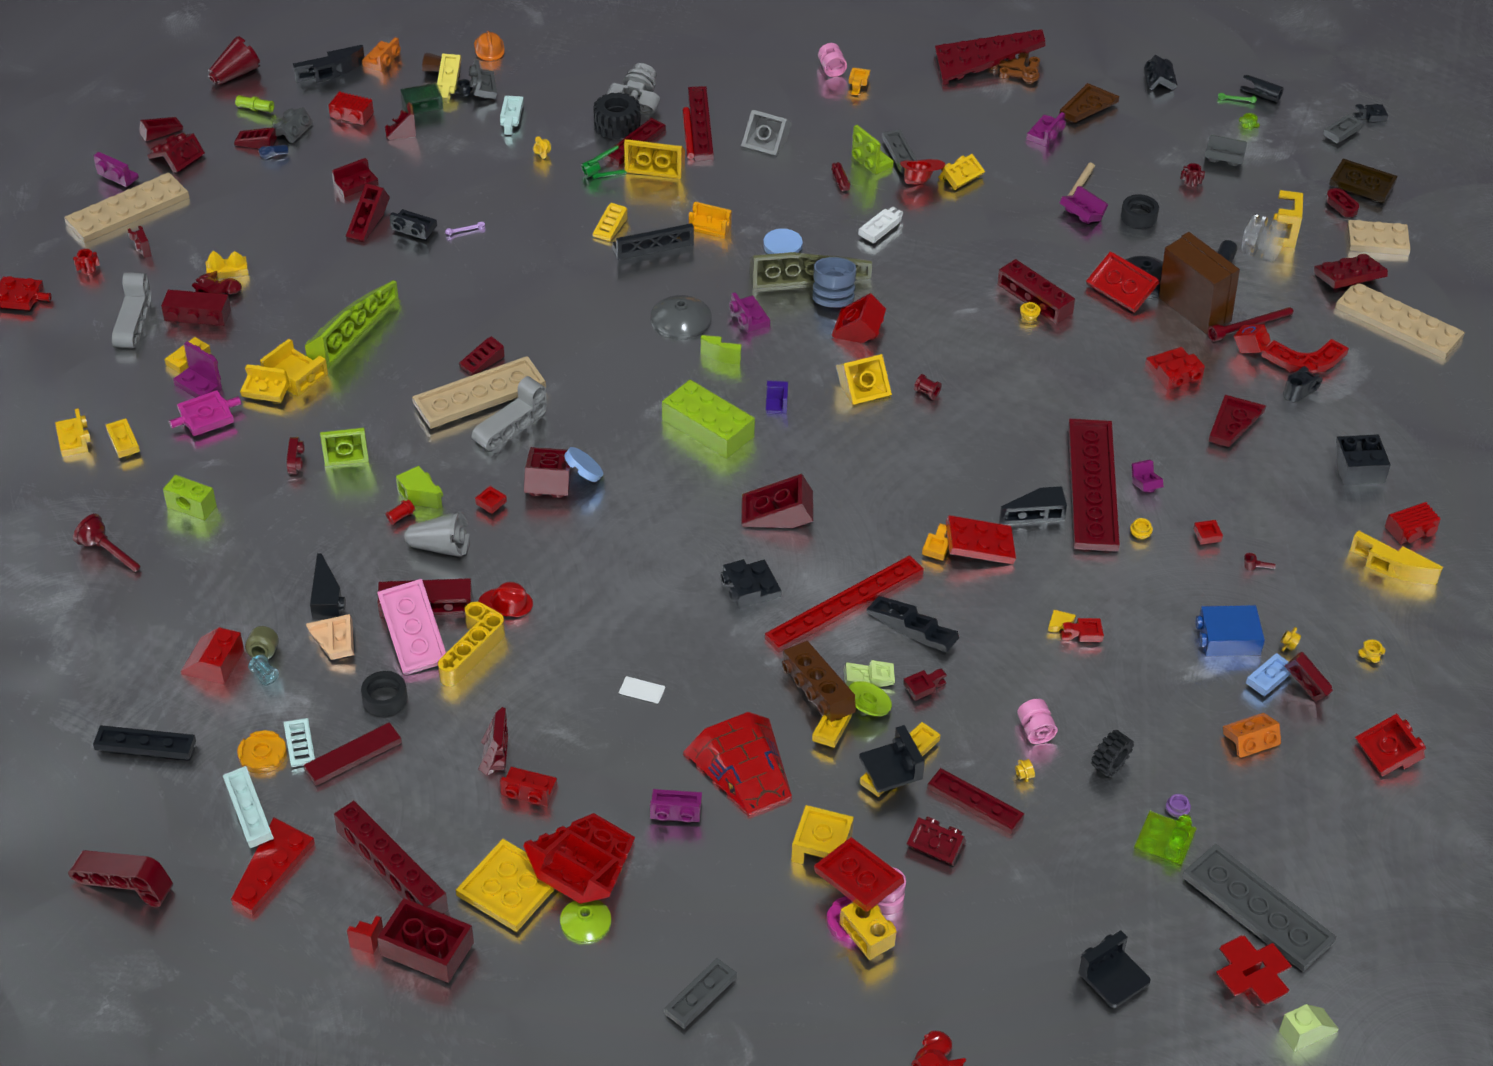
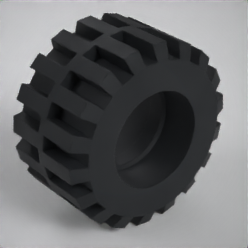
M613 92L602 95V97H599L594 102V128L602 136L610 139L625 138L641 126L640 104L634 96Z

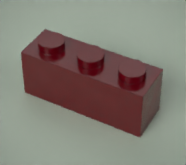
M168 289L161 305L164 321L225 326L231 311L227 294Z

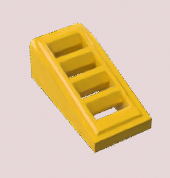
M610 203L596 226L593 237L611 242L628 219L627 208Z

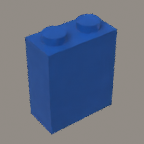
M1256 605L1201 606L1200 614L1196 616L1195 624L1196 629L1200 630L1199 643L1200 647H1204L1205 656L1261 655L1265 639Z

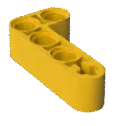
M480 602L467 604L465 607V618L469 631L438 661L439 678L443 685L454 686L458 684L505 637V627L502 614Z

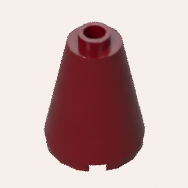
M236 36L209 68L208 77L214 84L221 85L260 67V60L256 52L250 45L247 47L244 44L245 40L240 36Z

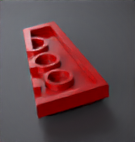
M273 817L269 825L274 839L258 846L231 898L233 906L252 916L315 844L313 837Z

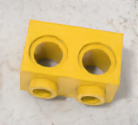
M854 902L841 909L840 925L868 960L895 946L896 928L890 920L887 921L878 905H875L868 912L864 911Z

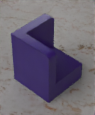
M767 381L766 413L787 414L788 382Z

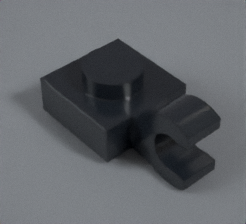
M1362 104L1355 105L1356 110L1360 111L1353 113L1354 118L1357 120L1368 119L1369 122L1387 121L1388 114L1383 104L1365 105V107Z

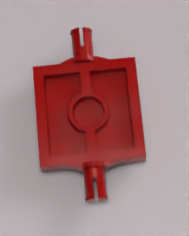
M3 276L0 281L1 308L30 310L33 304L39 300L50 302L52 294L41 292L44 287L42 280Z

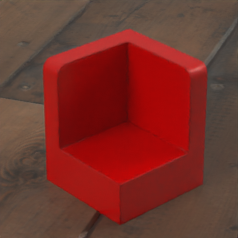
M376 916L372 924L359 921L356 927L349 926L347 929L349 946L374 954L378 947L377 937L383 930L382 917Z

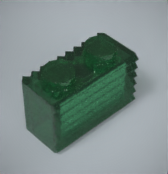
M437 83L402 88L400 90L402 105L407 113L408 103L412 104L414 114L443 109L442 95Z

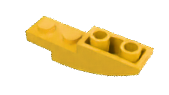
M1359 530L1353 537L1350 551L1367 559L1365 566L1404 581L1433 585L1438 583L1443 569L1439 564L1404 546L1398 551Z

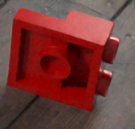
M1182 347L1147 357L1145 362L1147 367L1167 390L1202 379L1205 369L1204 364L1194 353L1188 355Z
M1397 713L1355 737L1358 745L1382 777L1401 766L1403 769H1406L1425 758L1424 750H1426L1423 741L1420 737L1415 738L1411 733L1413 729L1406 719L1402 721Z

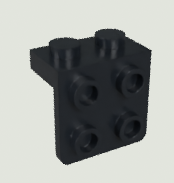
M1122 930L1114 935H1107L1096 947L1086 949L1081 955L1078 972L1112 1008L1118 1007L1149 986L1151 981L1150 977L1125 953L1128 937Z

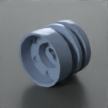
M827 257L816 261L813 274L815 281L813 283V300L826 307H844L851 304L855 298L856 265L852 261L840 257Z

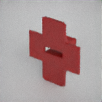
M1241 935L1221 945L1219 950L1226 957L1230 965L1216 971V973L1234 996L1243 992L1247 996L1254 993L1263 1004H1268L1288 994L1289 989L1278 977V974L1292 968V965L1273 943L1256 950L1246 936Z

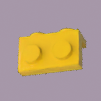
M247 364L245 367L247 377L240 390L241 396L281 403L290 385L286 371L280 368Z

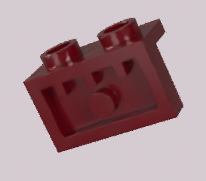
M366 158L332 170L333 185L344 198L363 191L365 183L374 186L379 185L378 178L369 169Z
M1303 652L1298 653L1285 665L1286 669L1315 702L1328 696L1333 691L1332 685Z
M918 817L907 841V846L954 865L962 845L966 843L965 837L962 836L963 832L951 826L948 829L939 826L940 822L933 818L926 817V819Z

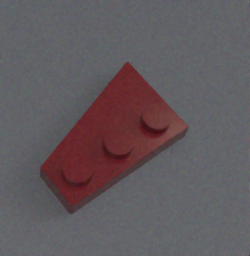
M1225 395L1210 433L1209 442L1230 447L1265 412L1266 405Z

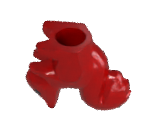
M935 1030L930 1031L924 1036L922 1041L924 1047L917 1052L911 1066H963L966 1058L949 1061L945 1056L952 1050V1040L946 1033Z

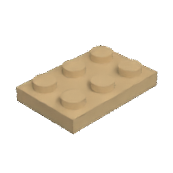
M1348 220L1349 251L1409 256L1411 249L1407 224Z

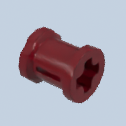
M921 374L914 384L915 391H921L929 395V398L932 400L938 396L942 387L940 382H934L924 374Z

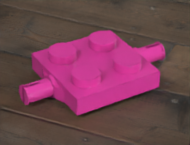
M216 390L177 404L181 416L169 420L170 426L173 429L185 425L194 437L234 422L230 408L241 405V400L239 396L225 400Z

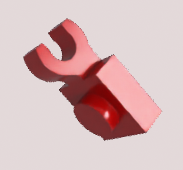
M1078 618L1077 623L1064 622V631L1060 632L1062 640H1072L1079 636V642H1102L1104 637L1100 618Z

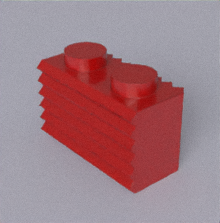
M341 91L328 104L330 117L353 124L365 125L374 113L371 98L358 97L357 95Z
M1423 502L1388 514L1385 528L1402 545L1407 542L1413 543L1418 538L1420 539L1424 536L1434 535L1438 530L1441 519L1427 502Z

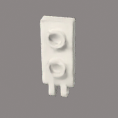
M891 207L889 210H882L859 228L858 235L875 243L901 222L903 211H897L895 207Z

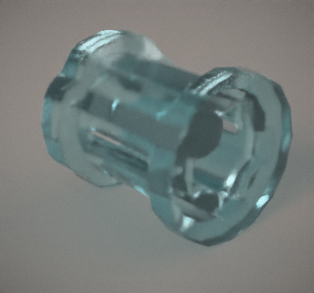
M262 654L254 657L250 661L248 668L252 673L257 674L262 685L267 686L276 681L279 673L278 669L272 667L268 663V658Z

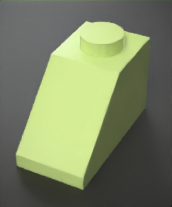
M1306 1004L1284 1015L1279 1032L1295 1052L1338 1032L1339 1029L1323 1008Z

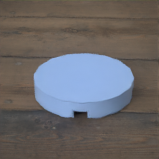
M775 229L765 235L763 247L767 254L799 253L802 250L803 241L802 237L793 230Z
M570 447L564 454L568 465L572 468L575 466L578 469L577 473L591 482H597L603 476V470L599 464L582 450Z

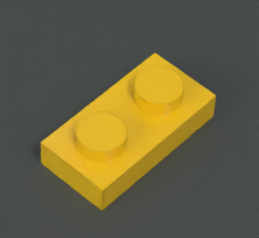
M196 337L188 341L193 345L199 346L206 353L211 352L210 345ZM184 345L165 358V364L178 373H182L189 368Z
M126 418L105 424L107 433L119 458L140 452L139 445Z
M852 714L830 722L826 715H823L812 734V741L835 748Z

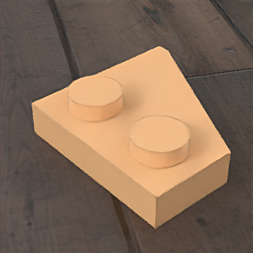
M350 614L306 624L310 634L331 660L354 655L353 621Z

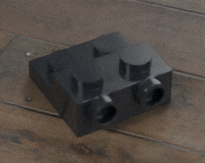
M742 559L723 565V572H720L723 585H727L730 599L736 602L739 609L781 597L782 590L765 559L746 564L745 560Z

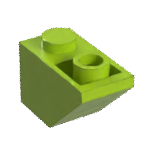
M420 466L396 476L397 490L405 501L410 500L415 506L442 508L441 498L443 497V492L438 485L435 486L429 473L424 472Z

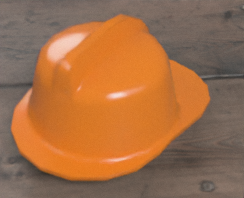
M487 31L481 34L474 42L476 55L484 61H496L504 55L503 41L496 33Z

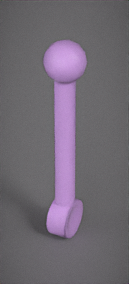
M478 222L476 225L456 229L447 228L445 234L450 236L453 233L477 228L482 230L485 228V223Z

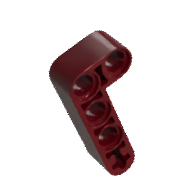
M83 850L68 871L69 877L79 884L136 890L140 898L146 904L153 907L161 906L173 886L171 878L162 865L154 858L148 856Z

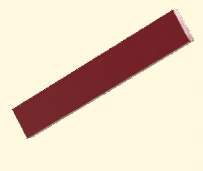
M707 86L688 87L695 161L714 160Z

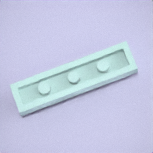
M244 766L224 774V781L249 847L252 848L274 839L247 767Z

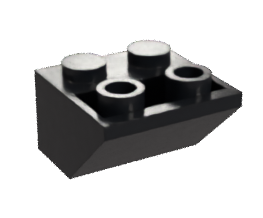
M1379 434L1338 436L1336 438L1337 471L1343 485L1386 482L1391 464Z

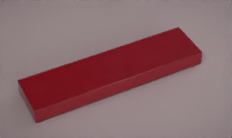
M650 118L616 144L619 148L604 157V160L619 167L625 162V139L651 142L666 130V125Z
M388 722L304 764V770L315 786L401 744L402 740L391 723Z
M942 768L937 771L927 785L928 790L1011 835L1024 819L1025 813Z

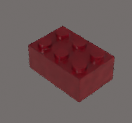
M405 898L402 899L377 937L381 956L447 983L450 982L474 944L472 925Z

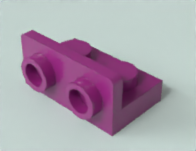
M1061 112L1056 119L1044 114L1027 133L1026 139L1047 147L1051 141L1056 139L1057 134L1064 130L1066 121H1064L1065 113Z
M736 292L731 293L730 310L736 314L739 324L744 326L748 333L770 326L769 317L753 295L740 299Z

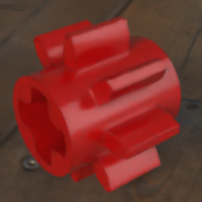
M82 249L78 251L77 257H73L76 270H81L84 274L93 273L96 270V266H100L97 252L92 253L90 249Z

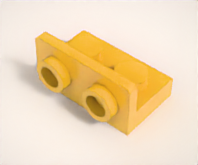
M973 154L967 157L963 155L954 164H946L941 169L942 172L938 178L939 180L946 178L954 190L982 176L985 170Z
M79 408L74 409L76 418L55 422L62 457L89 452L87 443L91 442L88 429L84 430V428H88L85 415H80Z

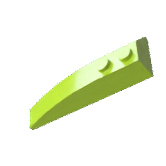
M393 280L374 289L340 311L305 344L306 356L312 360L318 356L325 358L328 369L398 298L397 282Z

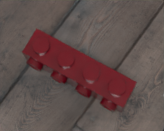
M1017 259L999 269L997 285L1024 303L1033 302L1037 304L1041 309L1040 314L1055 324L1060 323L1073 314L1074 297Z

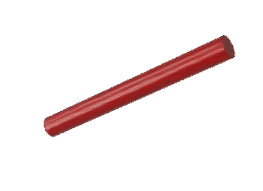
M684 107L682 111L687 158L693 159L695 156L690 109Z

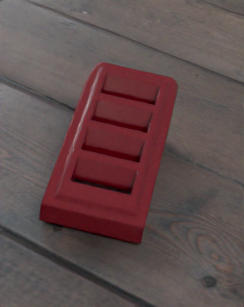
M177 117L140 120L139 132L145 141H151L183 130V125Z
M262 128L240 131L234 141V145L257 149L263 146H273L277 139L275 128Z
M491 336L460 361L459 366L471 376L503 359L505 357L504 346Z

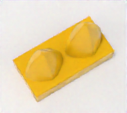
M212 251L207 261H205L206 272L217 271V279L248 275L246 256H242L236 251L232 252L228 259H223L217 252Z

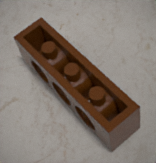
M808 640L783 650V670L786 674L791 675L798 688L801 687L808 700L815 703L821 715H826L827 719L833 722L856 712L855 694Z

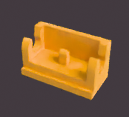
M694 202L693 212H689V224H693L694 232L725 239L731 229L732 210Z

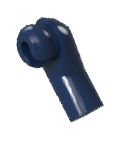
M287 145L263 146L259 149V154L262 159L268 160L277 155L288 154Z

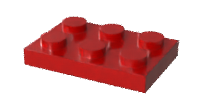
M1110 251L1086 280L1088 286L1135 313L1157 287L1159 280Z
M948 515L946 528L950 554L1014 564L1016 554L1011 526Z
M852 837L814 865L816 874L866 912L904 883L902 874Z

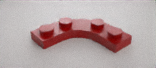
M1331 339L1315 352L1301 353L1273 340L1262 351L1261 356L1287 369L1291 373L1297 372L1304 366L1309 368V372L1318 373L1325 372L1334 367L1348 354L1349 348Z

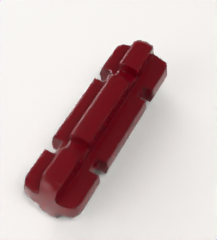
M840 162L833 163L831 170L840 190L843 192L845 190L849 191L851 184Z

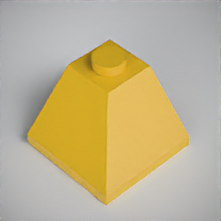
M882 354L836 365L840 385L852 405L892 395Z

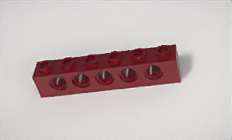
M354 800L334 813L337 832L402 899H408L442 914L448 911L446 892Z

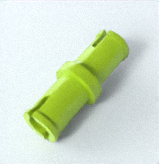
M238 95L235 100L236 107L248 108L254 112L260 110L272 113L274 110L273 101L262 100L256 96L251 98Z

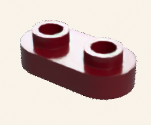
M1338 188L1328 190L1326 202L1341 215L1350 218L1358 214L1359 203L1345 191Z
M290 437L287 453L288 475H297L298 471L302 470L303 467L302 457L300 456L304 454L305 447L304 441H300L299 437Z

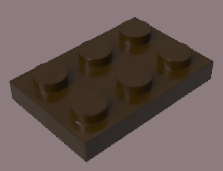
M1343 158L1331 177L1329 185L1384 203L1394 187L1398 176Z

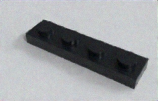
M100 725L93 746L94 750L190 760L196 738L193 734Z

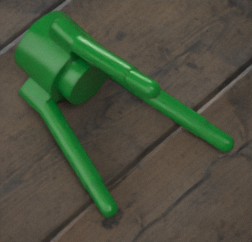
M616 145L595 158L582 163L581 167L587 178L592 176L593 180L599 177L627 173L625 170L598 173L601 170L598 161L617 150L619 146Z

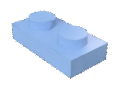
M1276 653L1247 677L1246 684L1265 697L1291 675L1285 667L1288 661Z

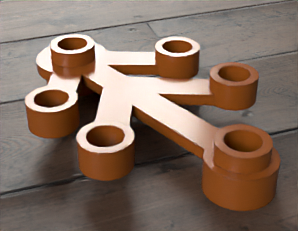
M1019 53L1018 59L1016 57L1011 60L1006 58L1008 61L1001 60L1000 64L990 67L991 69H998L999 66H1002L999 70V77L1003 79L1016 76L1021 77L1028 83H1033L1040 76L1037 69L1040 64L1038 57H1030L1029 66L1026 67L1024 65L1026 58L1029 57V53Z

